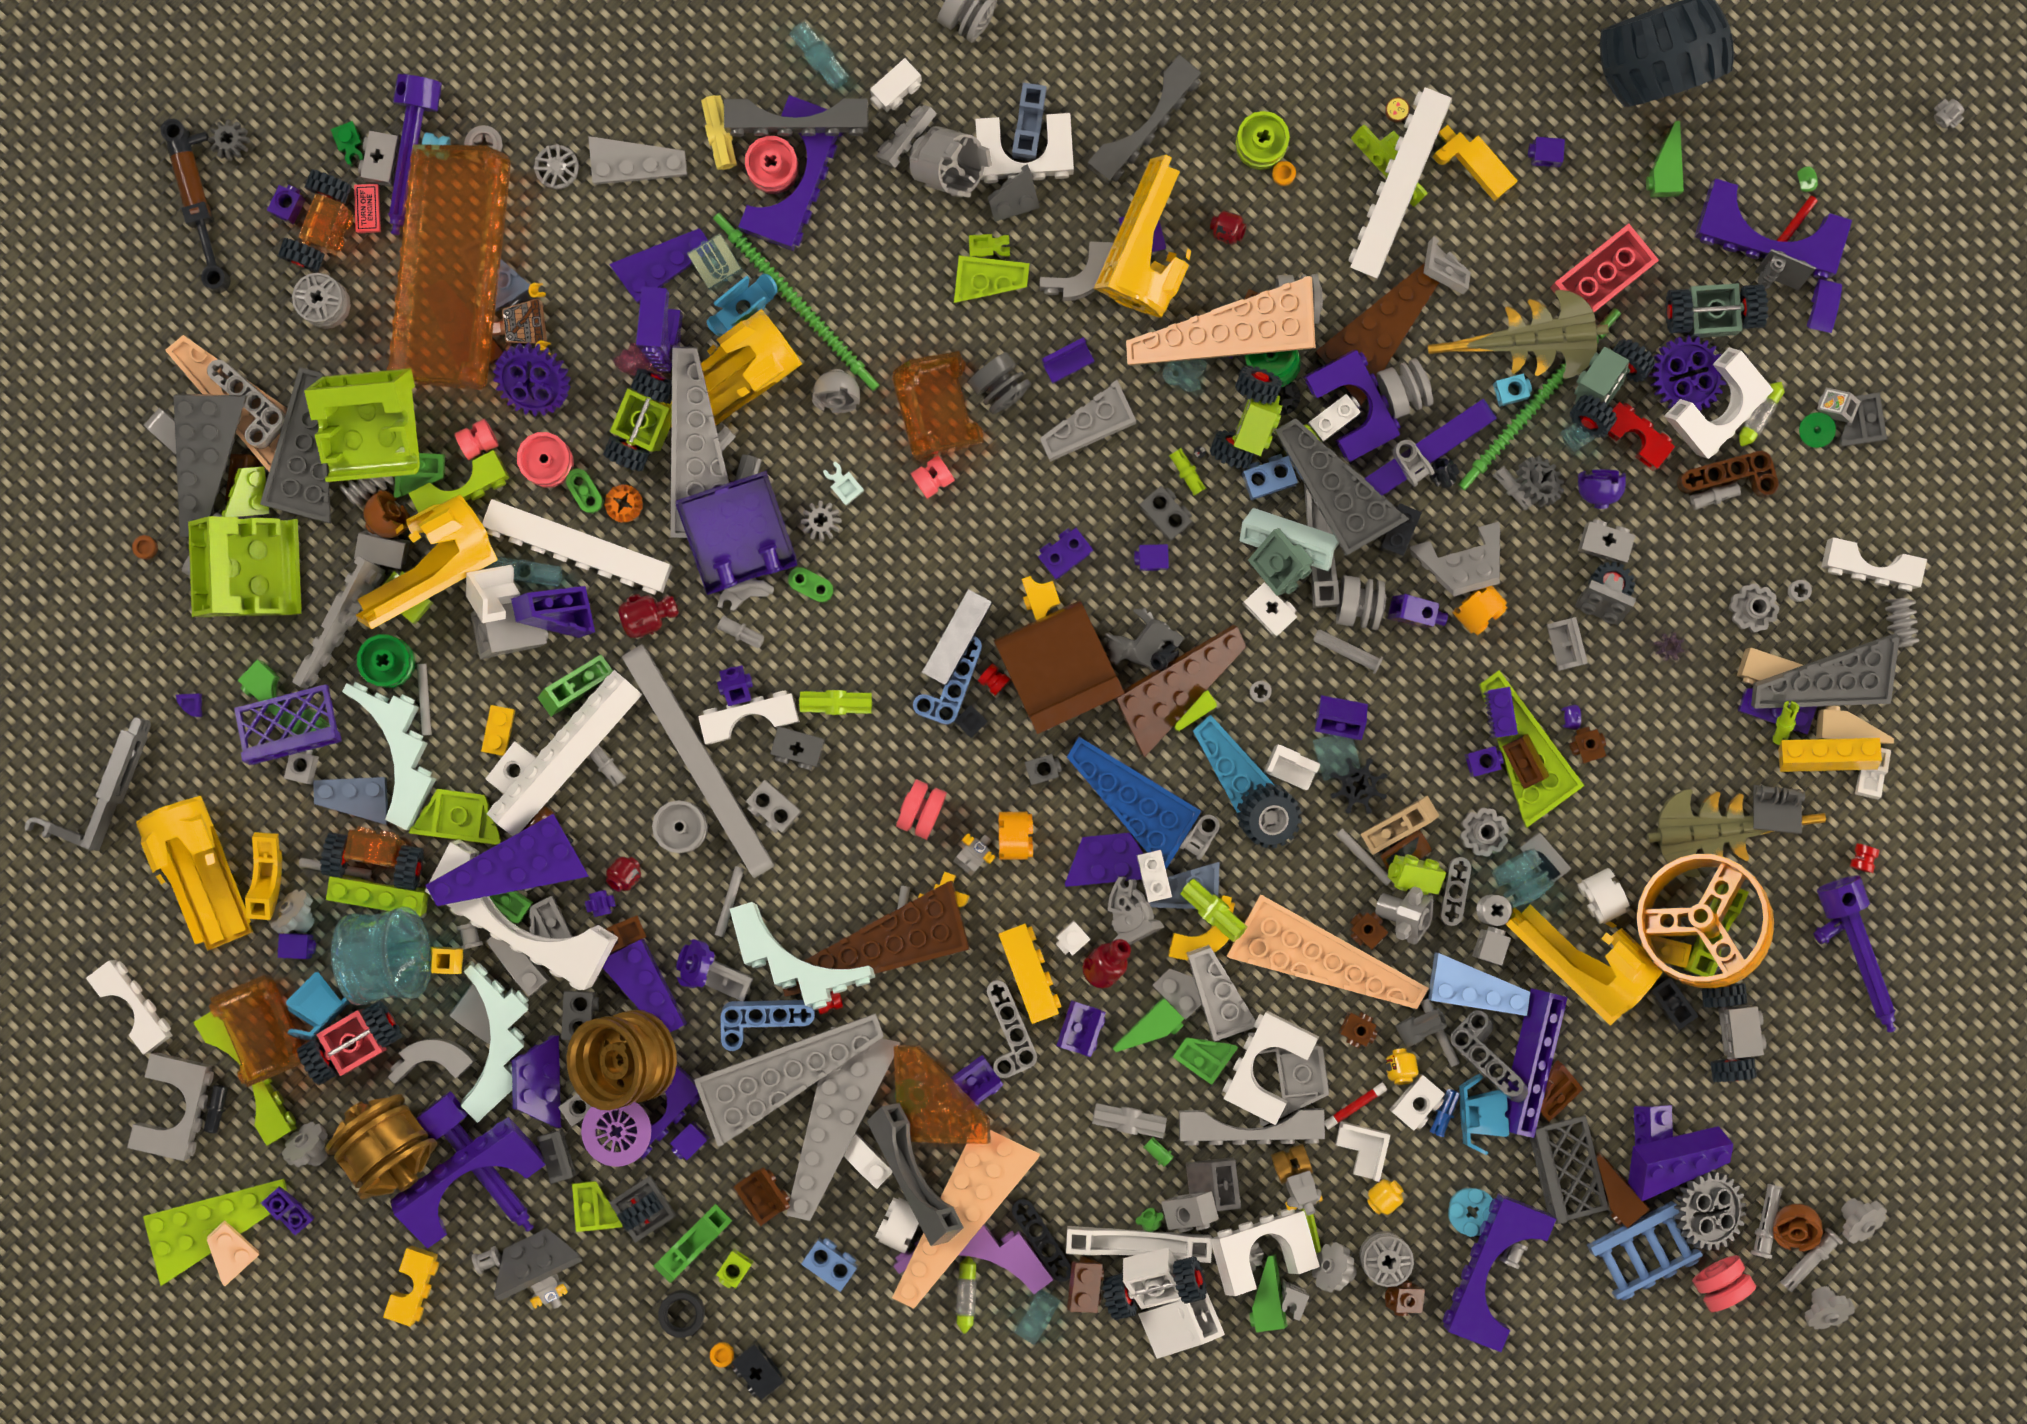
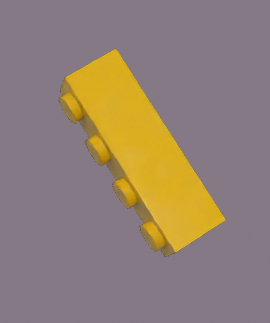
M1880 738L1782 740L1778 749L1780 772L1878 770L1882 762Z
M1026 923L1000 932V940L1032 1024L1059 1014L1058 1008L1062 1006L1058 995H1052L1049 987L1053 985L1049 971L1044 973L1041 963H1044L1045 960L1041 950H1035L1032 941L1037 939L1032 926L1027 928Z

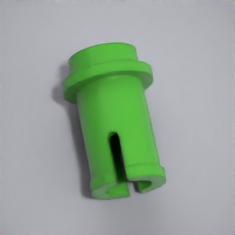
M1154 1136L1143 1147L1159 1162L1158 1165L1161 1164L1163 1167L1174 1157L1171 1154L1172 1151L1168 1152Z

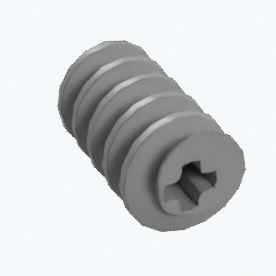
M393 476L357 479V482L347 480L348 488L342 484L339 486L352 504L363 507V499L368 501L371 497L370 492L376 494L379 491L378 487L386 490V482L393 485L395 481Z
M1908 598L1885 600V602L1892 604L1886 607L1885 611L1893 613L1886 617V621L1894 623L1888 626L1887 630L1900 636L1898 648L1913 646V644L1919 642L1918 638L1912 637L1913 634L1918 632V629L1911 628V625L1918 622L1916 619L1910 618L1911 615L1917 613V610L1909 609V606L1916 604V601Z
M1486 895L1478 901L1476 912L1481 922L1500 926L1508 922L1512 908L1505 897ZM1492 906H1497V908H1495L1496 914H1491V912L1493 911Z

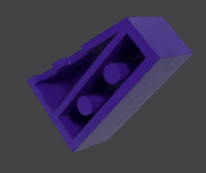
M586 586L530 592L511 599L517 623L577 638L595 633Z

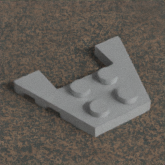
M1499 522L1478 527L1479 535L1484 545L1443 557H1437L1431 541L1410 546L1411 555L1414 558H1418L1422 566L1426 570H1430L1435 575V579L1453 596L1500 583Z
M1249 1032L1248 1037L1249 1035L1254 1037L1255 1033ZM1315 1045L1308 1060L1280 1047H1269L1258 1053L1276 1052L1282 1098L1288 1101L1280 1118L1330 1094L1323 1046ZM1260 1118L1261 1126H1265L1270 1123Z

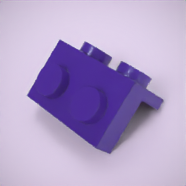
M1071 1000L1056 1046L1091 1057L1097 1047V1038L1100 1029L1104 1026L1106 1012Z
M983 1055L944 1082L946 1088L965 1113L970 1109L976 1108L981 1101L989 1095L995 1094L1003 1086L1001 1079L996 1075L994 1069Z
M1672 1105L1634 1106L1635 1146L1673 1137Z

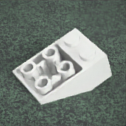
M1208 1293L1204 1300L1187 1304L1179 1300L1158 1305L1138 1313L1157 1359L1202 1345L1225 1335Z

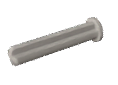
M1318 630L1313 639L1314 642L1374 670L1373 674L1377 672L1383 659L1382 656L1380 658L1375 657L1322 630Z

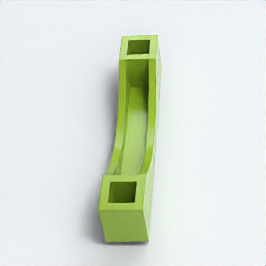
M224 1006L217 1007L193 1023L205 1043L213 1045L229 1054L247 1074L255 1096L256 1116L254 1126L266 1146L296 1130L297 1128L294 1125L296 1120L293 1114L284 1108L282 1104L284 1100L277 1090L274 1091L271 1086L272 1080L266 1070L262 1071L258 1062L260 1060L253 1049L250 1050L246 1044L247 1037L241 1029H237L234 1024L235 1017L231 1010L226 1009Z

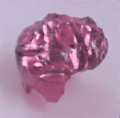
M631 343L628 350L623 349L620 356L617 355L613 359L614 365L620 371L635 376L639 368L646 369L647 371L651 368V363L635 343Z

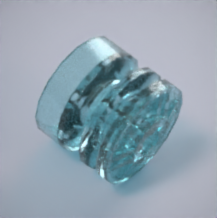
M1535 848L1513 857L1490 872L1498 886L1510 884L1511 887L1503 895L1505 898L1516 895V897L1509 901L1511 908L1526 905L1538 899L1555 884L1552 878L1541 882V879L1549 874L1548 870L1537 873L1534 870L1542 863Z

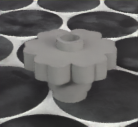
M1757 584L1741 587L1739 594L1733 595L1729 604V610L1734 613L1732 621L1740 629L1749 628L1752 633L1768 629L1769 623L1777 620L1779 606L1774 604L1776 595L1768 587L1760 589ZM1753 604L1757 608L1756 612L1753 610Z
M1480 808L1477 814L1474 812L1468 813L1461 823L1465 829L1460 833L1463 845L1466 848H1472L1475 855L1490 856L1492 851L1500 852L1508 842L1504 834L1509 831V826L1506 824L1505 817L1497 816L1494 809ZM1483 827L1488 830V834L1485 837L1481 835Z
M297 889L288 893L284 900L276 905L273 917L269 921L271 928L277 933L284 932L285 934L291 930L301 933L307 932L315 921L309 907L313 902L311 895L305 890L299 892Z
M313 1122L302 1125L299 1131L292 1133L285 1142L286 1148L282 1152L283 1159L289 1165H295L296 1167L306 1164L313 1166L322 1164L327 1158L325 1143L323 1142L328 1137L326 1129L321 1124H314Z
M1855 1198L1847 1201L1841 1209L1843 1217L1846 1219V1223L1843 1225V1236L1853 1244L1858 1240L1862 1242L1869 1238L1876 1229L1882 1226L1886 1219L1887 1209L1878 1201H1874L1871 1204H1864Z
M1335 1242L1332 1246L1325 1244L1321 1252L1317 1253L1320 1267L1312 1270V1276L1316 1278L1317 1287L1331 1293L1333 1290L1341 1291L1344 1286L1354 1280L1357 1270L1354 1265V1258L1349 1256V1248Z
M1824 1286L1817 1288L1811 1293L1813 1305L1810 1310L1805 1312V1319L1808 1326H1813L1814 1329H1826L1831 1325L1836 1326L1848 1320V1316L1855 1312V1307L1850 1298L1846 1299V1296H1836L1834 1291Z

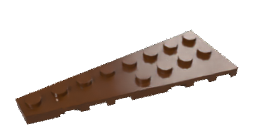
M953 881L945 882V884L925 893V895L905 904V906L883 916L803 961L813 966L828 969H855L870 966L873 968L874 974L970 950ZM797 981L794 987L783 989L784 996L800 994L799 982Z

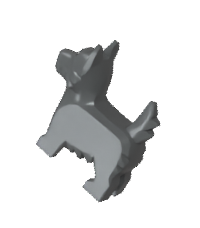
M1145 607L1142 610L1134 609L1133 612L1144 621L1146 626L1135 640L1125 636L1104 633V636L1109 640L1107 644L1109 651L1108 659L1110 663L1119 664L1123 659H1127L1130 662L1149 668L1150 672L1153 673L1156 669L1151 665V657L1155 652L1163 650L1164 641H1171V644L1178 647L1184 637L1177 631H1172L1163 621L1155 619L1152 612H1147Z

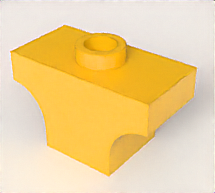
M1031 576L1022 579L1027 596L1023 597L1027 611L1032 609L1035 620L1046 616L1051 608L1060 605L1053 581L1039 584Z

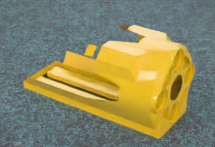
M1168 155L1150 159L1093 288L1125 307L1162 318L1170 300L1177 294L1189 266L1185 261L1177 258L1176 253L1168 252L1166 261L1171 262L1168 266L1156 261L1150 265L1153 233L1180 171L1168 167L1172 159ZM1187 248L1186 258L1190 260L1191 250Z
M762 309L747 320L739 322L716 339L720 346L715 351L716 346L713 344L707 350L711 356L701 363L715 425H718L743 405L761 395L802 365L793 349Z
M461 495L453 497L442 504L432 505L406 520L411 532L408 537L413 543L421 538L419 533L424 532L430 544H438L415 568L358 598L357 600L363 608L362 612L356 614L359 622L373 629L466 578V573L479 571L498 560L490 545L486 529ZM403 523L396 529V534L403 529Z
M201 796L161 807L136 821L141 835V845L152 873L161 868L171 883L195 944L204 942L207 951L253 933L250 925L251 921L246 918V908ZM161 874L156 876L161 885L165 883Z
M1531 904L1522 913L1514 907L1506 923L1531 950L1610 1026L1643 998L1663 972L1647 956L1645 950L1622 928L1612 936L1606 933L1601 938L1610 945L1612 943L1614 946L1605 956L1610 964L1608 966L1577 950ZM1610 921L1607 922V923H1605L1606 925L1610 926L1611 928H1614V927L1617 926V925H1615L1614 923H1612V922H1610Z

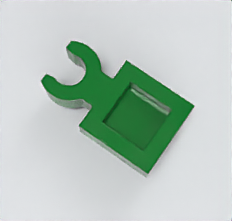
M353 121L331 129L339 152H347L345 154V161L349 166H353L351 159L354 155H358L360 161L364 160L363 153L357 149L358 146L363 144Z

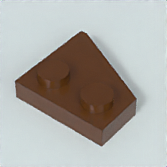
M1559 1060L1554 1063L1550 1071L1540 1111L1541 1115L1548 1122L1583 1090L1582 1086Z

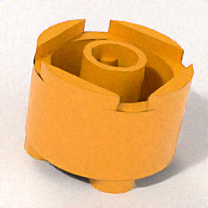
M1493 586L1485 587V589L1475 590L1462 602L1459 609L1456 607L1452 613L1471 634L1474 632L1476 635H1479L1488 627V620L1492 617L1496 620L1506 611L1507 601Z
M999 812V860H1027L1028 857H1033L1032 837H1028V834H1033L1032 814H1028V812Z

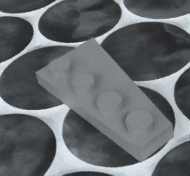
M588 136L592 183L594 185L688 176L686 153L683 150Z
M1116 380L1105 391L1093 397V400L1076 410L1071 417L1063 420L1042 436L1040 441L1051 462L1137 423Z
M1207 945L1187 952L1186 954L1213 1041L1215 1042L1254 1028L1256 1020L1211 947Z

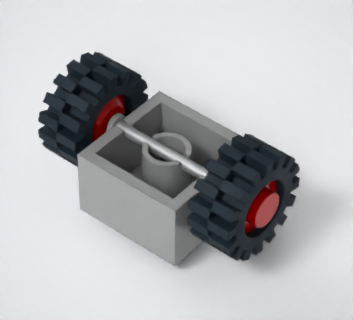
M1734 983L1719 988H1701L1703 1007H1718L1724 1055L1728 1056L1727 1059L1710 1062L1713 1082H1733L1757 1078L1755 1059L1751 1056L1764 1055L1763 1049H1766V1039L1764 1034L1761 1035L1760 1025H1763V1015L1761 1010L1758 1011L1757 1006L1746 1004L1748 1001L1745 983Z

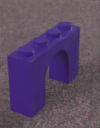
M1352 350L1303 376L1313 398H1319L1347 384L1360 388L1366 395L1369 411L1363 424L1335 440L1345 460L1348 462L1400 435L1398 420L1394 419V415L1390 416L1387 410L1390 407L1383 394L1380 396L1376 388L1379 386L1378 381L1373 373L1369 375L1365 367L1368 365L1364 354L1362 352L1358 353L1357 350Z
M678 1064L672 1083L665 1091L667 1097L666 1112L658 1122L651 1124V1139L646 1151L640 1157L641 1159H644L652 1151L650 1145L655 1140L660 1142L668 1134L669 1131L666 1128L672 1122L677 1124L685 1116L683 1110L689 1104L693 1107L701 1099L695 1081ZM613 1110V1114L617 1121L619 1111ZM609 1112L605 1113L604 1117L612 1123ZM624 1112L622 1114L621 1122H623L628 1117ZM602 1119L599 1120L598 1125L608 1127ZM629 1119L625 1125L628 1126L635 1122ZM613 1125L614 1130L611 1134L621 1137L622 1127ZM634 1126L627 1129V1131L637 1133V1127ZM626 1135L633 1143L635 1142L636 1137ZM622 1139L625 1149L630 1148V1145Z

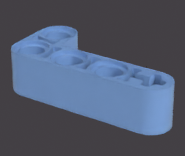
M974 637L972 641H975V646L978 649L972 650L970 658H974V661L971 662L967 658H962L960 662L969 665L970 670L968 674L962 676L955 671L948 685L944 686L940 699L925 694L917 696L913 702V708L918 715L944 725L952 724L956 720L981 654L982 645L977 637ZM952 685H958L962 690L957 698H952L948 695V689ZM922 699H927L931 703V707L927 712L918 710V702ZM945 707L953 710L952 718L947 721L940 718V711Z
M804 1000L728 1002L724 1005L721 1012L722 1046L728 1051L738 1050L743 1042L744 1027L807 1026L814 1020L815 1010L812 1007L806 1006ZM780 1008L785 1010L787 1015L780 1019L775 1017L773 1012ZM791 1008H794V1018H790ZM803 1008L807 1012V1017L805 1018L801 1014V1009ZM732 1009L737 1011L739 1016L732 1020L727 1018L725 1013ZM753 1009H758L763 1015L759 1019H754L749 1013ZM730 1033H735L739 1040L735 1043H730L726 1036Z

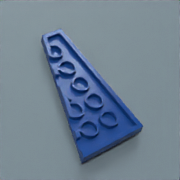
M1078 737L1067 756L1068 760L1147 853L1161 850L1165 869H1167L1201 810L1081 737Z

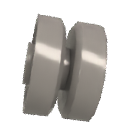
M677 800L668 802L658 810L654 816L652 829L654 838L661 847L670 852L685 853L701 846L707 836L708 822L701 808L691 802ZM676 823H683L684 828L682 831L679 832L678 828H675Z

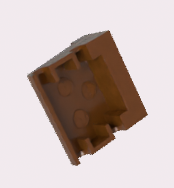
M1080 600L993 640L1037 734L1125 694Z

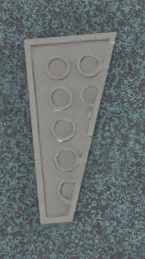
M357 555L354 561L357 567L352 574L348 573L344 580L346 582V589L337 594L321 625L325 629L322 635L314 638L311 644L313 645V652L304 658L292 681L293 683L305 689L316 683L318 672L322 666L325 667L329 663L332 651L343 642L345 638L344 633L348 627H352L357 621L356 614L362 608L357 599L378 587L384 580L383 574L386 570Z

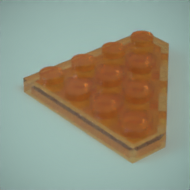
M920 1045L894 1046L896 1103H900L910 1123L911 1142L991 1143L990 1118Z

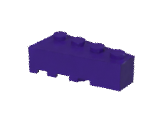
M644 939L608 956L603 969L639 1010L655 1015L664 1023L669 1032L687 1024Z
M1717 1126L1633 1146L1628 1184L1641 1201L1647 1200L1690 1181L1699 1175L1701 1176L1730 1163L1733 1143L1722 1129Z

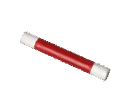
M1380 1083L1324 1121L1326 1128L1329 1130L1386 1092L1387 1088L1384 1083Z

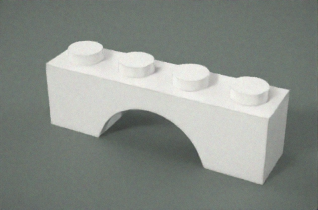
M1831 538L1827 540L1821 568L1828 569L1830 574L1842 575V573L1851 574V578L1855 580L1865 581L1866 578L1875 580L1874 584L1889 586L1890 583L1898 585L1897 589L1912 592V589L1921 587L1927 559L1902 554L1897 556L1887 567H1875L1868 564L1861 557L1857 543Z
M786 690L773 693V698L764 700L763 696L752 698L750 704L742 706L741 704L726 705L727 709L718 711L717 708L707 709L703 711L704 715L698 716L706 745L731 739L735 724L748 715L757 714L765 716L776 728L800 722L793 694H787Z
M109 960L86 979L100 997L115 995L125 999L130 1004L135 1020L129 1036L142 1054L151 1053L173 1036L169 1031L171 1027L165 1019H160L155 1011L157 1009L149 999L146 1000L141 994L142 988L135 980L132 981L126 974L128 970L125 965L120 961L117 962V960Z

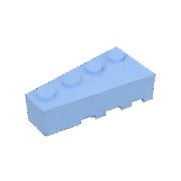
M1435 952L1428 994L1429 1000L1527 1016L1529 991Z

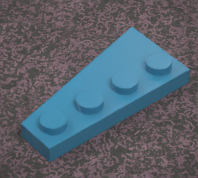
M1211 715L1193 730L1237 813L1240 812L1237 808L1238 803H1243L1241 797L1243 794L1245 796L1249 794L1247 790L1251 787L1254 790L1257 789L1256 785L1262 784L1264 787L1266 783L1273 784Z

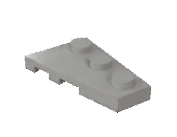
M926 105L917 107L910 115L912 118L895 130L894 133L896 135L879 147V153L875 157L881 163L896 168L900 163L897 159L898 156L910 150L912 147L911 139L921 135L937 113Z

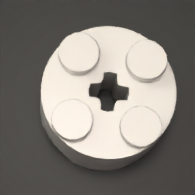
M1609 868L1577 884L1582 896L1586 897L1590 903L1587 905L1591 916L1593 918L1596 917L1599 924H1605L1630 911L1627 897L1620 883L1612 881L1611 878L1615 877V875Z
M893 1197L885 1215L889 1217V1220L883 1219L875 1237L879 1239L878 1242L905 1254L919 1223L908 1201L900 1197L898 1199Z

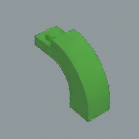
M715 1204L653 1267L671 1283L732 1220Z

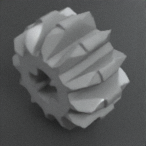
M823 501L818 502L819 508L817 509L811 503L809 506L812 512L803 511V514L809 517V519H802L801 523L804 525L810 524L803 531L805 533L812 531L810 536L812 540L819 534V539L823 542L825 539L824 534L826 533L832 539L833 535L830 531H840L834 524L842 523L841 518H833L839 514V510L831 511L832 503H828L825 509ZM821 515H823L825 520L828 519L827 522L823 523V527H819L818 523L815 524V520H819Z

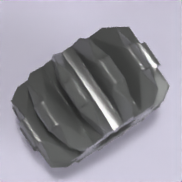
M230 119L226 120L225 126L221 122H217L219 129L212 128L211 132L215 136L208 138V141L213 144L211 150L217 152V156L221 159L226 156L229 161H232L234 155L237 158H241L240 151H248L244 144L250 143V139L246 137L247 129L241 128V124L238 121L233 124ZM231 136L232 142L230 144L226 143L228 142L226 139Z

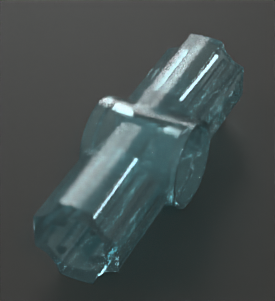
M805 21L794 27L789 35L802 50L804 57L816 72H820L833 90L845 84L849 79V75L834 58L835 55L823 40L820 41Z
M496 556L497 561L488 565V569L512 565L514 568L513 580L524 583L560 587L563 567L498 556ZM525 565L530 566V575L522 578L520 569Z

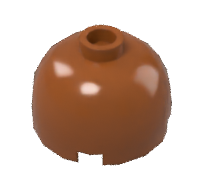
M380 490L370 497L366 502L363 514L366 522L365 526L371 534L389 539L399 536L408 529L406 520L410 518V515L403 505L401 508L397 506L394 502L397 498L387 491ZM403 523V529L396 534V529Z
M1790 1204L1783 1207L1777 1213L1773 1223V1235L1777 1243L1785 1249L1791 1250V1247L1799 1248V1251H1807L1815 1248L1821 1242L1823 1234L1822 1222L1813 1208L1804 1204Z

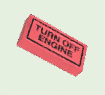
M354 185L356 232H381L379 185Z

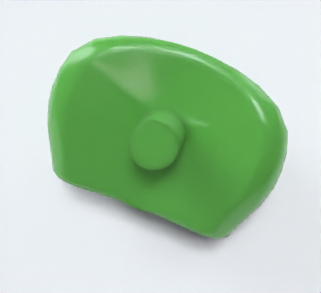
M1810 166L1801 168L1797 172L1801 191H1814L1818 184L1815 170Z

